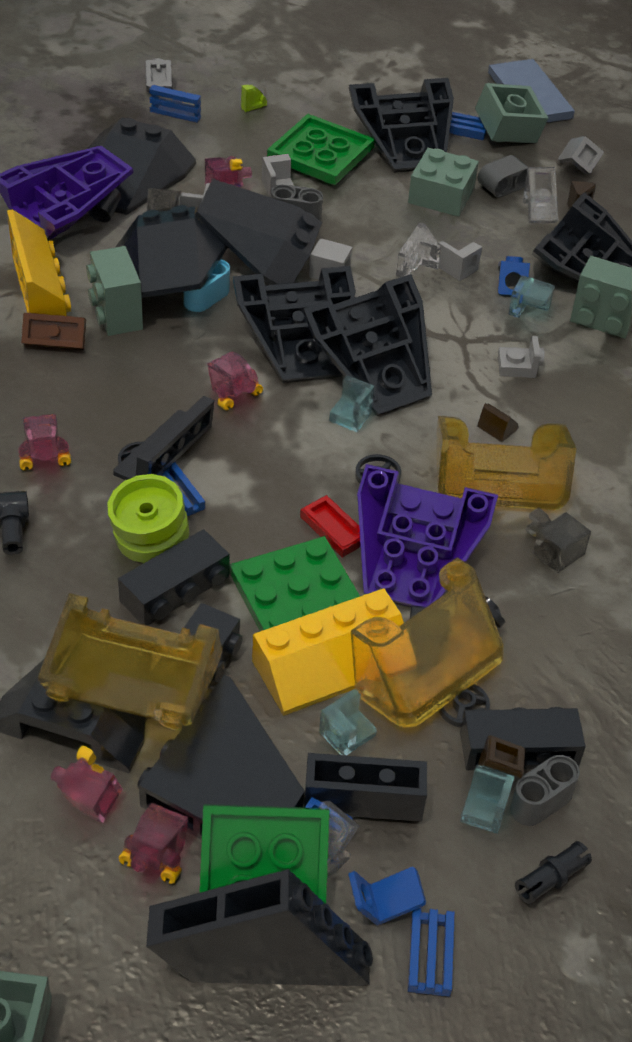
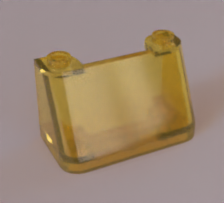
M438 416L436 435L437 485L439 493L462 498L464 488L467 487L497 494L496 506L543 510L560 509L569 501L577 448L565 424L549 423L539 426L533 433L531 447L470 443L468 442V427L463 420L456 417Z
M458 557L445 565L439 573L441 586L449 592L405 623L398 626L389 619L373 617L350 631L356 696L400 727H414L421 724L503 661L504 645L476 571L471 565Z
M69 593L38 675L40 684L47 690L46 695L62 702H67L71 698L159 720L162 726L173 730H182L183 726L191 725L218 667L222 654L218 629L199 624L196 634L191 635L190 629L182 628L181 633L178 634L112 618L108 609L101 608L100 613L87 608L89 601L87 597Z

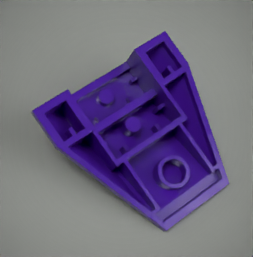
M97 146L18 165L0 173V194L9 210L13 209L43 228L48 240L72 227L134 172L131 166L103 146Z

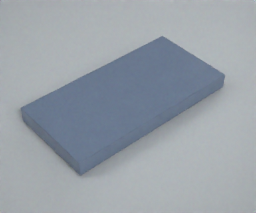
M534 59L489 65L488 73L496 84L531 86L549 118L547 123L572 119L574 117L575 110Z

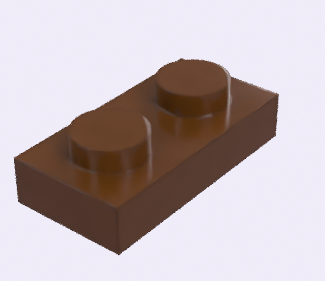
M24 313L21 343L84 349L87 319L83 317Z

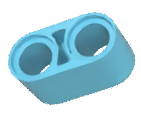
M220 259L201 289L184 291V306L186 309L192 312L204 311L229 294V263Z

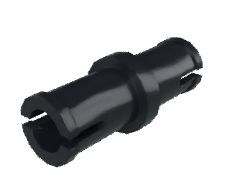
M575 841L570 847L555 857L547 856L541 860L537 869L515 881L516 891H520L524 887L528 889L521 893L519 897L527 904H532L550 889H559L567 884L569 876L592 862L590 853L582 858L579 856L588 848L583 843Z

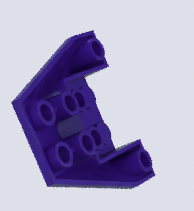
M366 464L357 492L364 595L384 588L396 604L408 607L414 605L435 608L490 529L498 495L465 487L462 498L398 484V471Z

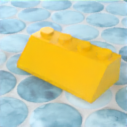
M13 209L7 210L12 258L27 313L67 316L66 313L71 312L69 295L65 294L64 277L59 276L61 275L58 258H55L53 240L48 241L45 230Z
M384 588L253 634L252 662L283 716L413 668L415 663L402 615Z

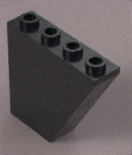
M224 675L216 686L212 685L207 689L200 707L195 713L190 712L186 716L179 734L174 740L169 739L165 743L158 761L152 768L147 767L143 771L137 784L140 807L201 840L204 804L303 808L304 789L232 678Z
M289 869L149 906L146 947L193 983L369 985V967L372 966L373 956L368 942L364 941L353 931L348 923L344 922L333 912L328 904L324 903L310 890L307 884H304Z

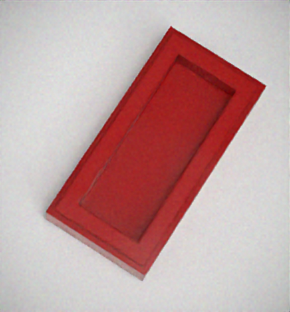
M327 495L300 509V518L320 537L325 536L332 549L342 558L361 547L359 525Z

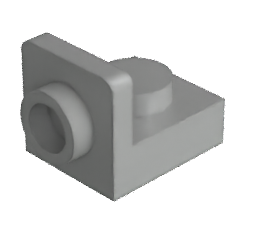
M160 58L146 60L147 92H149L152 85L172 89L171 60Z
M531 336L529 348L499 347L497 356L499 375L505 377L536 378L538 366H543L544 348L539 347L538 336Z

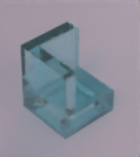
M522 275L512 292L508 314L519 318L526 305L548 311L551 307L555 285Z
M346 376L343 380L342 397L330 411L329 421L358 432L371 415L374 386Z
M353 689L321 710L319 733L340 755L347 756L375 737L377 732L376 727L359 711L361 694L356 689Z
M477 765L460 822L498 834L515 776Z

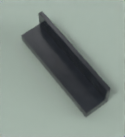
M203 396L188 411L178 410L115 467L113 475L123 480L147 474L161 476L212 427L215 400Z

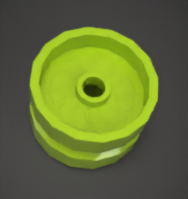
M147 474L130 478L113 490L107 502L108 517L113 528L116 544L121 553L132 561L145 563L184 541L190 535L183 494L177 484L165 476Z

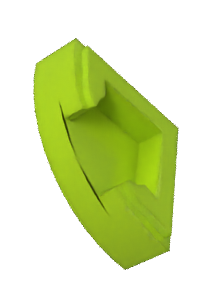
M253 85L241 86V108L245 112L267 106L266 97L257 87Z

